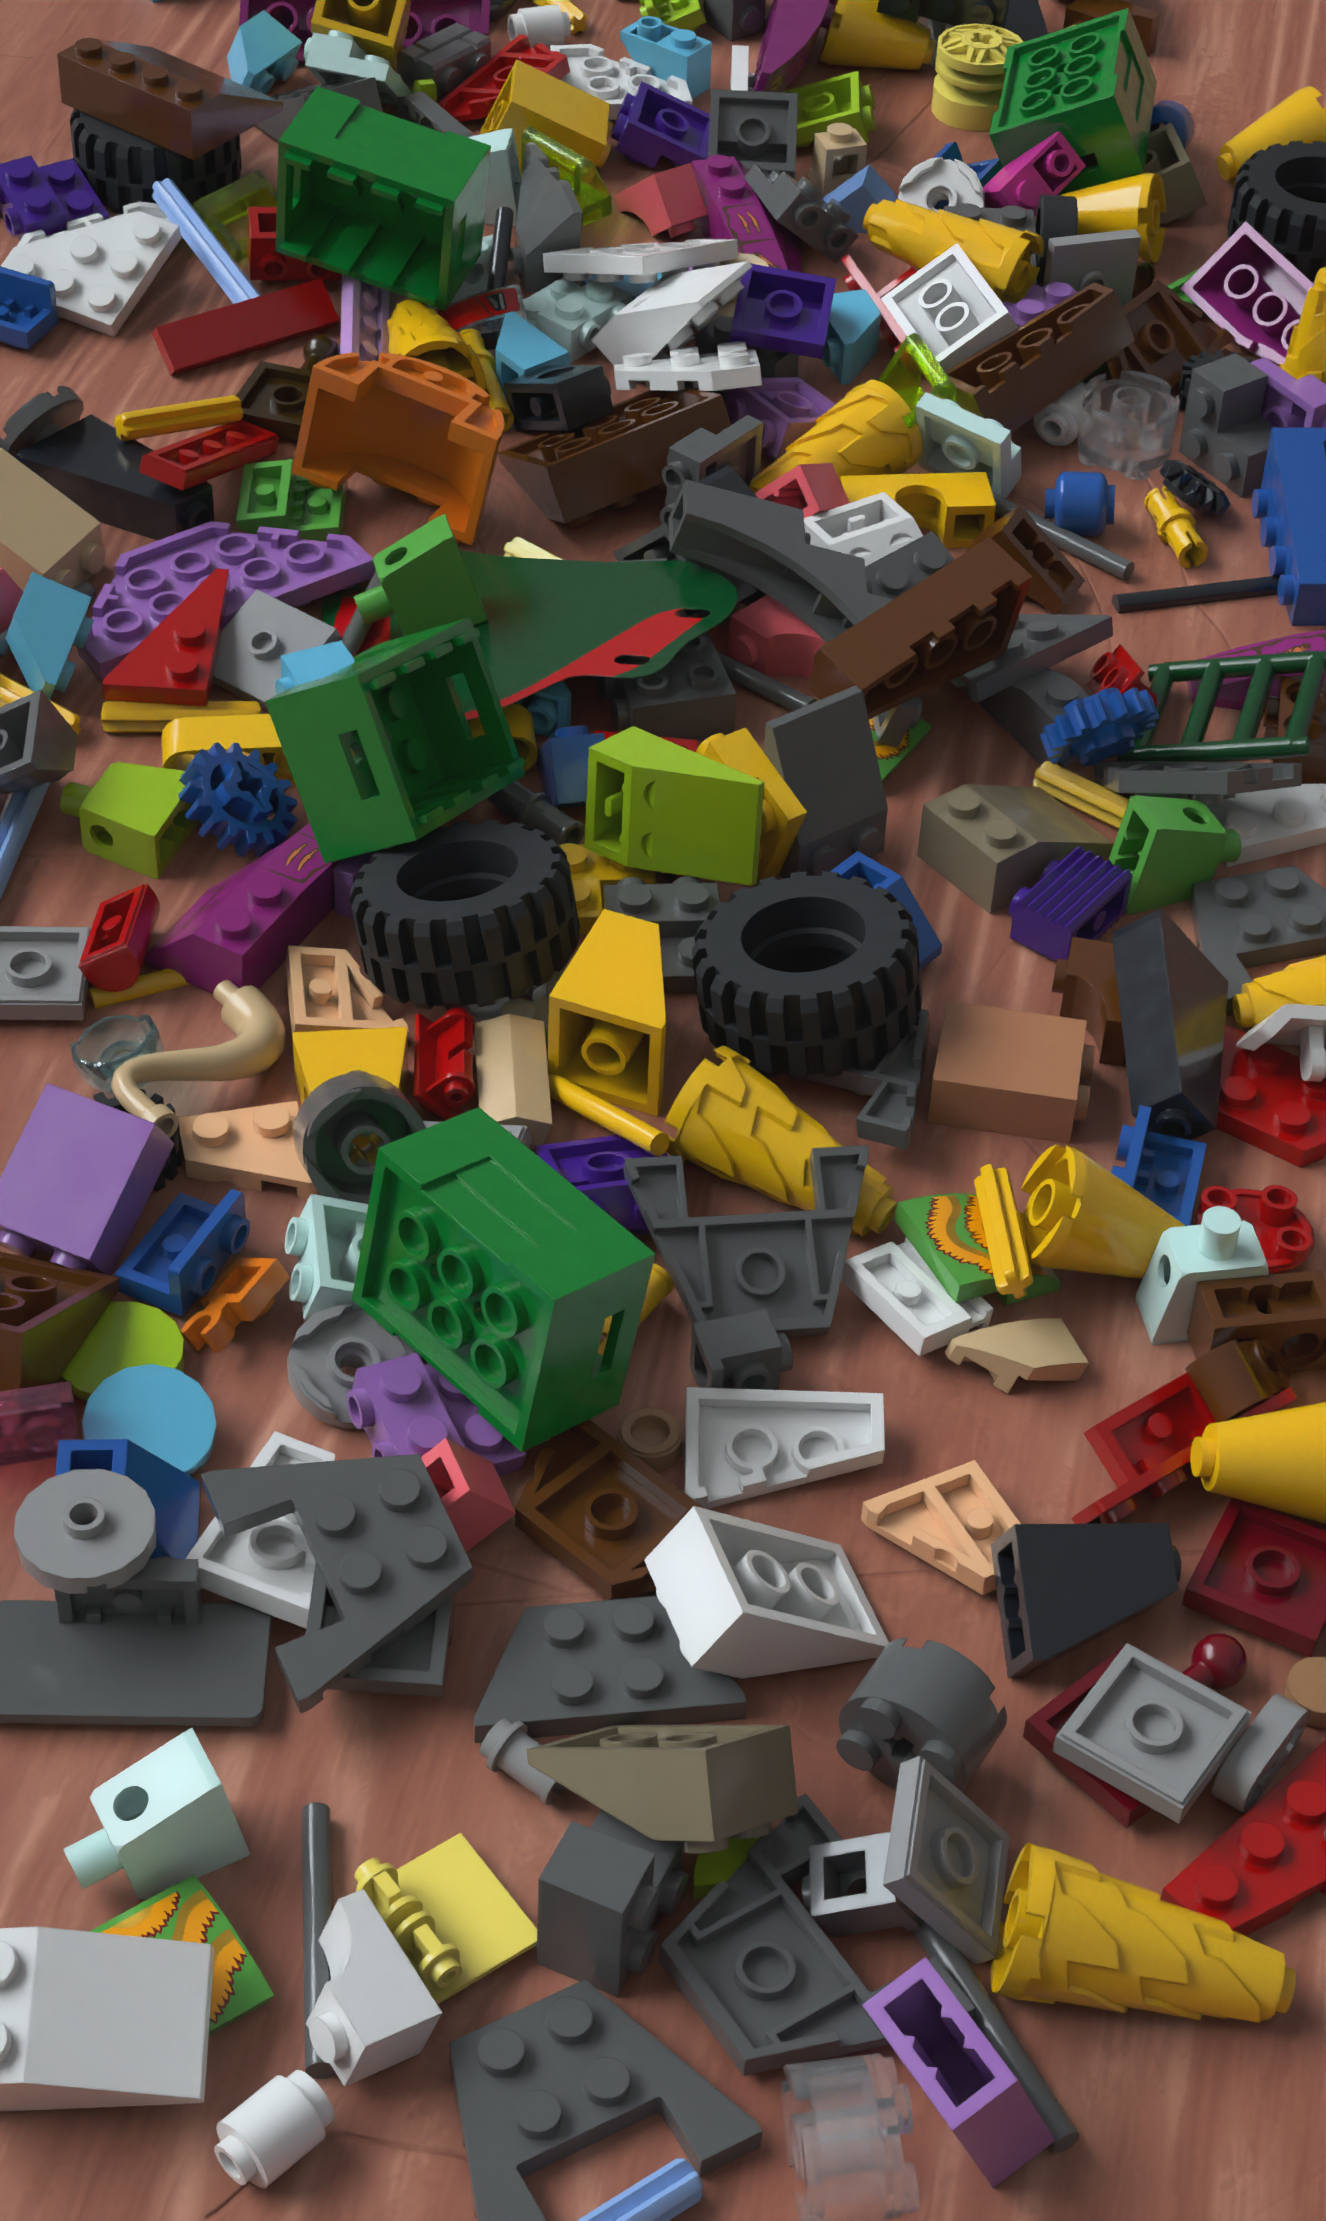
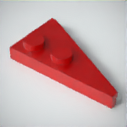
M215 569L103 679L104 700L193 706L208 705L230 589L229 569Z

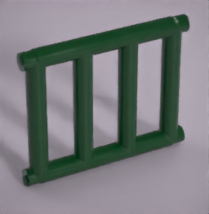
M1317 650L1150 664L1148 667V678L1151 683L1150 689L1157 697L1156 709L1160 719L1155 721L1156 727L1154 729L1143 732V738L1133 740L1136 747L1124 755H1118L1117 760L1235 762L1310 756L1312 743L1308 734L1326 676V651ZM1304 673L1285 736L1256 738L1275 675ZM1252 677L1233 739L1203 742L1223 680L1227 678ZM1201 680L1181 743L1152 745L1173 682Z

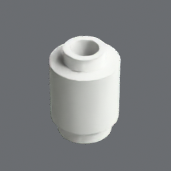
M558 4L518 9L517 14H510L508 16L510 42L520 34L528 36L530 46L533 48L539 43L549 48L550 45H564L565 38L570 37L571 34L568 13L562 12Z
M1079 382L1035 415L1034 426L1038 435L1044 441L1054 446H1066L1072 443L1094 416L1096 400L1091 388Z
M295 2070L286 2078L277 2075L217 2123L216 2131L220 2142L214 2147L215 2155L226 2173L238 2184L245 2185L250 2181L260 2188H266L325 2139V2128L335 2120L332 2104L321 2087L307 2073Z

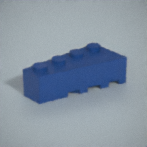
M1272 427L1261 489H1254L1252 495V515L1254 519H1259L1261 523L1260 541L1262 547H1268L1270 575L1280 576L1278 581V602L1280 605L1286 606L1291 625L1326 626V428Z

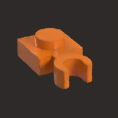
M237 1257L212 1286L211 1290L200 1300L205 1309L193 1315L183 1325L180 1331L183 1338L193 1351H199L207 1342L213 1352L219 1353L231 1342L235 1335V1328L241 1321H254V1319L259 1318L272 1307L275 1302L274 1296L290 1278L289 1274L277 1258Z

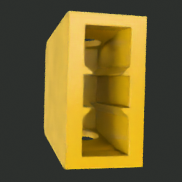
M407 1026L292 1032L295 1084L302 1104L309 1094L323 1082L355 1070L365 1071L384 1078L395 1085L405 1096L408 1080ZM359 1134L352 1140V1143L363 1149L368 1146L370 1140L368 1137Z

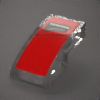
M520 284L499 287L468 296L450 304L446 311L441 309L437 312L458 333L464 329H475L480 334L501 331L505 314L514 311L526 320V310Z

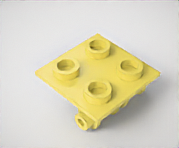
M461 1833L398 1869H395L390 1863L382 1864L378 1858H372L361 1864L355 1872L354 1877L358 1882L356 1892L362 1889L365 1890L437 2005L537 1946V1928Z

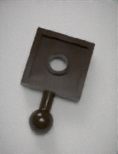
M316 335L310 338L304 346L303 357L305 362L301 368L260 361L236 395L241 400V408L244 412L241 420L297 443L312 367L326 358L340 355L338 343L328 335Z

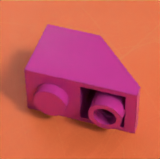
M1061 131L1055 132L1006 164L983 187L985 206L987 208H1002L1009 205L1019 206L1025 210H1034L1035 217L1040 196L1057 195L1086 165Z

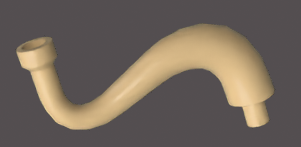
M224 980L214 990V998L223 1005L221 1020L236 1035V1038L208 1047L144 1054L127 1060L116 1069L113 1074L111 1087L122 1107L134 1116L155 1123L170 1138L177 1130L179 1124L178 1116L165 1104L156 1105L137 1085L153 1081H232L250 1078L269 1069L283 1052L286 1033L278 1011L257 987L249 985L238 988L230 980Z

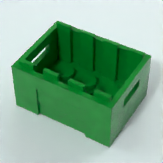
M1129 8L1007 48L1003 66L1005 80L998 111L993 114L989 133L1002 167L1055 132L1061 131L1079 157L1095 153L1099 164L1084 168L1057 195L1100 185L1129 175H1139L1140 172L1144 171L1157 81Z
M317 86L278 141L275 251L446 311L481 256L491 145L450 131L442 133L360 105V100Z
M470 617L380 643L354 656L355 662L325 678L294 686L265 701L324 863L416 841L525 775L523 766L526 765L524 758H520L477 638L480 636L478 628L474 629ZM464 673L485 732L484 735L472 736L451 676ZM350 748L353 750V753H354V756H355L354 758H353V755H352V753H351Z
M477 1107L378 1148L352 1300L392 1336L398 1335L412 1349L418 1352L421 1357L479 1408V1415L518 1450L524 1452L619 1404L655 1253L497 1121ZM613 1315L602 1356L598 1353V1347L605 1318Z

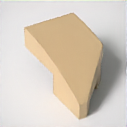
M1061 1318L1020 1320L982 1328L953 1338L945 1350L948 1359L958 1365L962 1361L976 1362L989 1370L995 1380L993 1386L1007 1394L1018 1376L1025 1380L1078 1381L1089 1364Z

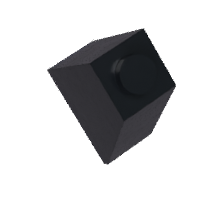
M1169 1523L1014 1524L991 1544L1008 1678H1022L1147 1612L1179 1590L1181 1558L1178 1549L1172 1545Z

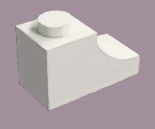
M362 1889L338 1899L318 1940L328 1961L331 1980L325 1983L306 2025L309 2028L310 2040L315 2052L320 2059L331 2064L343 2086L346 2087L420 2054L442 2011L365 1890Z

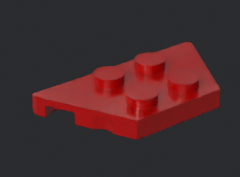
M519 34L443 98L438 105L459 122L486 118L516 60L561 80L570 72L567 56L558 51L549 50V47L542 43L535 45V48L530 46L528 36Z
M1225 1024L1217 1129L1300 1168L1323 1159L1326 1155V1078H1323L1320 1082L1304 1081L1300 1073V1057L1275 1045L1264 1043L1255 1051L1237 1047V1042L1246 1033Z

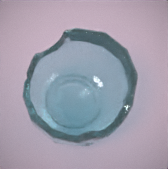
M127 1014L107 1016L87 1027L79 1040L71 1044V1052L75 1068L81 1078L90 1087L110 1095L114 1094L111 1083L115 1070L127 1060L137 1056L163 1052V1040L154 1021L147 1014L141 1015L140 1018ZM147 1082V1083H142V1084H139V1085H137V1086H138L139 1088H141V1087H143L144 1085L148 1084L149 1082Z

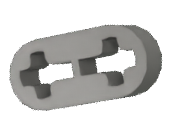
M1279 1693L1273 1695L1225 1759L1214 1781L1211 1794L1245 1814L1256 1803L1295 1749L1307 1726L1310 1712Z

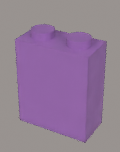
M46 1083L0 1177V1245L25 1257H30L33 1250L36 1249L51 1255V1263L66 1268H78L111 1276L174 1143L153 1122Z
M926 1957L862 2004L897 2056L993 2188L1055 2141L1052 2133L1017 2078Z

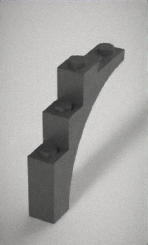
M685 480L669 516L670 552L711 565L749 583L783 604L808 624L825 642L833 640L894 600L871 594L872 584L866 580L864 558L810 545L811 536L810 533L805 532L802 509ZM915 697L873 717L878 743L898 748L908 728H915L922 711V699L920 697Z

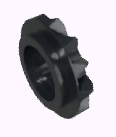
M1166 460L1159 471L1165 478L1163 484L1175 496L1195 510L1208 516L1212 513L1222 516L1230 506L1225 492L1218 488L1213 481L1205 477L1203 473L1196 471L1190 465H1186L1180 460Z

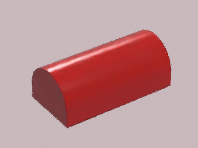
M142 884L100 903L78 965L86 979L95 987L104 991L119 992L130 988L136 983L160 913L159 900L149 884Z

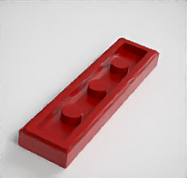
M322 278L157 326L152 335L170 376L334 327L340 319Z
M243 420L230 422L143 455L139 473L183 491L240 468L244 464L252 463L276 453L279 436Z

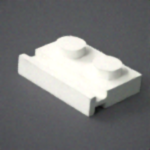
M907 1237L905 1242L899 1245L891 1241L845 1260L841 1281L919 1357L950 1344L953 1338L968 1333L969 1329L978 1326L980 1329L989 1327L994 1308L981 1296L955 1303Z

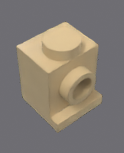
M832 123L827 127V132L815 133L813 162L812 168H809L808 177L822 192V197H825L866 167L867 144L856 128H852L845 123Z

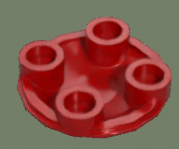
M1270 1185L1262 1191L1244 1188L1230 1190L1223 1186H1210L1202 1192L1199 1206L1192 1217L1193 1225H1201L1204 1212L1211 1207L1223 1206L1234 1210L1240 1216L1241 1221L1244 1220L1253 1225L1267 1261L1269 1274L1290 1271L1306 1262L1315 1246L1314 1229L1305 1215L1296 1208L1298 1202L1296 1194L1289 1188L1281 1185Z

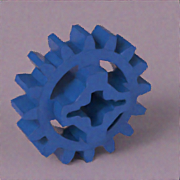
M1105 688L1097 694L1083 699H1075L1064 707L1065 714L1054 717L1056 723L1043 727L1044 733L1040 735V739L1052 764L1062 762L1063 766H1067L1079 760L1082 766H1093L1102 760L1116 755H1124L1136 747L1133 740L1143 738L1144 731L1154 729L1156 727L1155 721L1159 720L1160 717L1148 690L1145 689L1138 692L1137 688H1132L1121 694L1117 688Z
M217 742L208 751L201 749L180 777L179 781L185 787L178 795L179 800L192 805L185 816L187 820H200L203 826L198 834L202 838L211 833L215 835L219 850L223 851L228 844H232L238 857H244L250 849L258 857H261L269 848L274 849L279 846L290 834L289 830L297 822V818L291 813L298 805L297 799L285 795L291 783L289 780H277L273 774L278 766L274 762L267 766L259 762V751L254 749L249 756L243 755L239 743L234 742L225 751L224 747Z

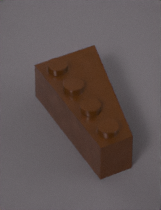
M1092 283L935 379L944 399L952 400L962 409L984 419H993L1013 433L1104 363L1117 358L1125 347L1135 341V338L1115 290Z
M988 537L847 631L822 645L814 656V666L807 688L821 700L856 685L863 691L868 718L871 719L1005 655L1033 576L994 540Z

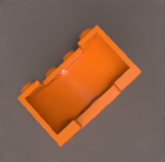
M353 352L335 355L315 364L312 367L291 473L308 479L316 487L337 490L355 472L372 478L380 486L387 488L395 487L415 495L419 501L427 505H439L440 507L432 514L428 522L445 514L457 543L473 545L479 533L504 430V417L501 410H492L489 406L491 396L478 385L456 372L431 362L403 355L380 352L378 361H359L360 356Z

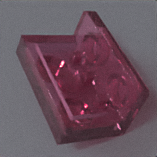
M71 1381L0 1392V1466L55 1458L58 1454L59 1440H78Z

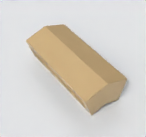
M506 1014L476 1022L475 1047L479 1108L499 1124L528 1126L532 1138L531 1149H534V1146L543 1145L552 1126L544 1021Z

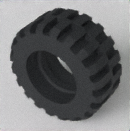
M74 109L71 113L70 128L73 159L103 206H108L112 212L124 214L123 206L139 201L157 204L152 198L154 192L152 185L155 181L162 182L166 178L172 179L195 210L200 208L206 210L213 207L217 200L223 201L228 197L241 177L240 135L192 160L77 109Z
M1291 141L1288 145L1284 146L1278 143L1269 146L1265 151L1259 150L1254 153L1238 170L1227 228L1228 238L1246 221L1313 284L1318 271L1326 267V142L1313 141V144L1302 141Z
M483 820L482 823L469 824L468 821L452 823L453 826L436 828L416 841L392 846L388 850L381 849L375 853L369 864L364 863L359 870L349 897L363 967L369 980L384 994L387 993L393 1000L405 1004L411 1001L417 1008L424 1009L444 1006L446 1010L453 1007L463 1008L464 1005L478 1004L479 1007L493 1005L497 999L504 997L513 999L524 995L527 988L533 985L540 987L548 982L554 971L560 972L568 963L571 955H573L580 938V925L567 855L546 833L538 829L531 831L525 824L516 822L503 825L499 820Z
M806 871L791 873L790 878L776 880L775 876L759 880L757 887L748 889L745 886L732 893L728 903L721 901L713 908L707 919L699 927L694 938L695 945L692 948V961L703 1031L709 1035V1041L716 1048L721 1046L731 1048L750 1060L749 1065L755 1066L756 1070L762 1075L776 1078L778 1073L789 1074L792 1080H808L809 1075L824 1074L825 1078L842 1075L843 1069L852 1066L859 1070L872 1064L877 1054L886 1056L895 1049L900 1042V1038L904 1039L917 1021L916 1016L921 1011L922 988L917 928L913 924V918L908 910L890 892L881 886L873 889L868 880L856 876L849 880L842 878L839 873L825 871L822 872V876H808Z

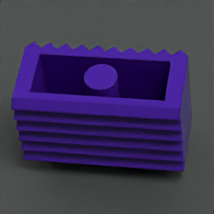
M1082 846L1076 847L1062 861L1058 859L1051 860L1044 869L1040 881L1031 889L1024 886L1015 894L1009 907V916L1012 917L1010 938L1056 962L1057 958L1069 960L1072 937L1091 940L1100 939L1102 933H1106L1109 927L1112 928L1114 922H1118L1120 916H1124L1127 911L1133 875L1129 869L1123 871L1120 865L1113 866L1110 860L1104 862L1101 855L1094 857L1091 850L1085 852Z

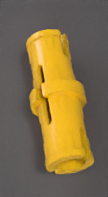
M1162 486V493L1166 499L1162 497L1158 488H1154L1145 497L1144 506L1157 524L1158 530H1156L1158 537L1163 544H1169L1182 567L1190 568L1191 563L1186 555L1189 556L1194 567L1201 565L1206 560L1209 550L1195 530L1194 525L1196 521L1188 510L1179 505L1175 495L1166 486Z

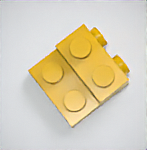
M746 727L728 735L723 733L714 734L699 745L696 753L765 782L757 878L763 880L777 876L781 871L807 811Z

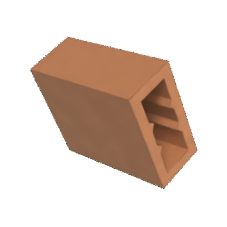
M946 1000L927 1123L1070 1144L1074 1120L1086 1121L1091 1086L1079 1084L1080 1079L1091 1080L1095 1046L1084 1044L1087 1020Z

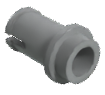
M506 1718L499 1720L490 1729L480 1746L479 1753L487 1759L486 1767L494 1773L502 1769L540 1797L543 1803L546 1805L552 1804L556 1798V1795L552 1792L554 1791L555 1794L560 1796L566 1787L528 1765L526 1749L541 1746V1744L527 1735L528 1726L520 1720L513 1724Z

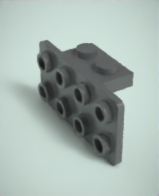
M165 1556L149 1559L145 1567L127 1582L106 1590L105 1583L96 1587H87L88 1593L68 1594L55 1590L56 1601H0V1723L249 1727L257 1725L263 1719L272 1624L271 1615L241 1603H202L198 1559H176Z

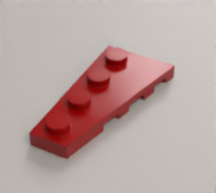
M1326 1740L1162 1889L1160 1900L1222 1920L1230 1926L1232 1931L1247 1936L1291 1913L1296 1902L1319 1890L1325 1895L1326 1841L1323 1833L1326 1829Z

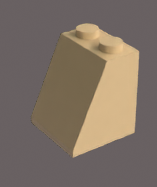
M0 448V567L8 573L23 592L32 572L71 589L82 582H86L104 566L106 551L102 543L101 522L4 449Z

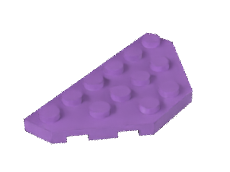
M210 521L120 555L115 564V577L111 584H104L92 607L94 623L83 649L77 647L78 655L103 681L215 569H229L230 589L223 620V630L256 589L292 607L305 606L315 599L339 590L349 589L357 583L372 578L375 573L373 558L349 535L328 534L325 542L300 539L299 530L260 526L257 534L231 532V523Z

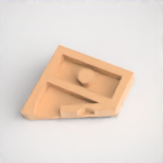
M288 945L285 967L291 1033L407 1026L408 1036L407 1023L402 1018L394 1021L381 1007L384 995L370 980L360 973V966L346 949Z
M290 1101L178 1117L181 1152L186 1176L210 1182L228 1181L238 1187L262 1191L265 1181L297 1187V1197L308 1200L310 1194L318 1195L317 1189L301 1164L295 1149L292 1126L299 1112L298 1102Z
M975 1460L864 1501L861 1520L866 1527L981 1595L996 1590L991 1544L1014 1524H1021Z

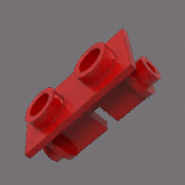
M1121 644L1117 646L1113 653L1106 652L1094 664L1090 672L1091 679L1086 684L1093 694H1097L1105 688H1117L1121 694L1132 688H1137L1138 692L1146 689L1157 708L1158 701L1155 693L1141 682V677L1145 674L1144 670Z
M461 1007L449 1009L446 1014L435 1022L430 1021L421 1013L415 1015L413 1098L418 1100L426 1111L437 1114L445 1121L460 1115L461 1106L467 1103L475 1091L473 1055L468 1052L473 1047L475 1021L467 1010Z

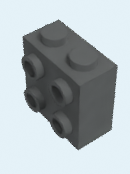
M708 632L689 641L664 668L654 674L638 678L598 677V686L602 698L610 699L612 721L617 731H624L635 726L660 737L698 741L706 740L717 733L728 735L734 732L736 692ZM625 655L617 657L614 661L619 664L641 665L647 663L649 658Z

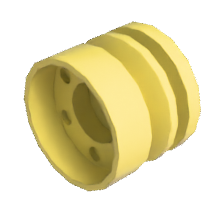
M964 24L946 29L938 37L935 71L938 74L934 77L931 111L935 117L946 125L958 129L980 132L990 131L993 114L999 108L1005 80L1003 66L1007 48L1022 43V39L1008 29L987 24Z

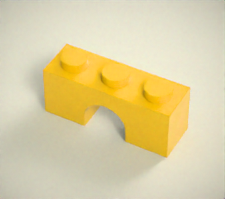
M986 472L840 476V482L850 503L885 492L914 518L918 527H923L936 533L945 548H969L979 533L994 523L996 503Z

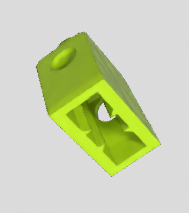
M116 762L109 765L94 787L72 781L68 782L64 787L60 800V809L63 814L80 818L82 846L87 852L154 879L160 878L200 821L187 820L185 814L192 805L179 800L178 795L185 787L179 781L181 775L185 772L183 770Z

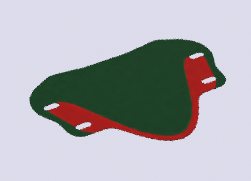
M461 551L488 617V620L473 624L474 629L478 628L480 636L477 638L502 708L572 677L638 678L654 674L664 668L689 641L722 623L733 611L738 599L736 587L725 577L686 561L598 562L505 557ZM372 578L357 583L349 589L339 590L322 597L321 621L337 628L340 637L343 636L357 609L355 599L342 597V593L349 590L366 591ZM683 609L706 610L710 612V615L704 618L678 617L676 613ZM395 614L372 623L358 654L380 643L404 636ZM625 655L649 658L647 663L641 665L619 664L614 660L619 656ZM464 673L451 676L467 721L479 718Z

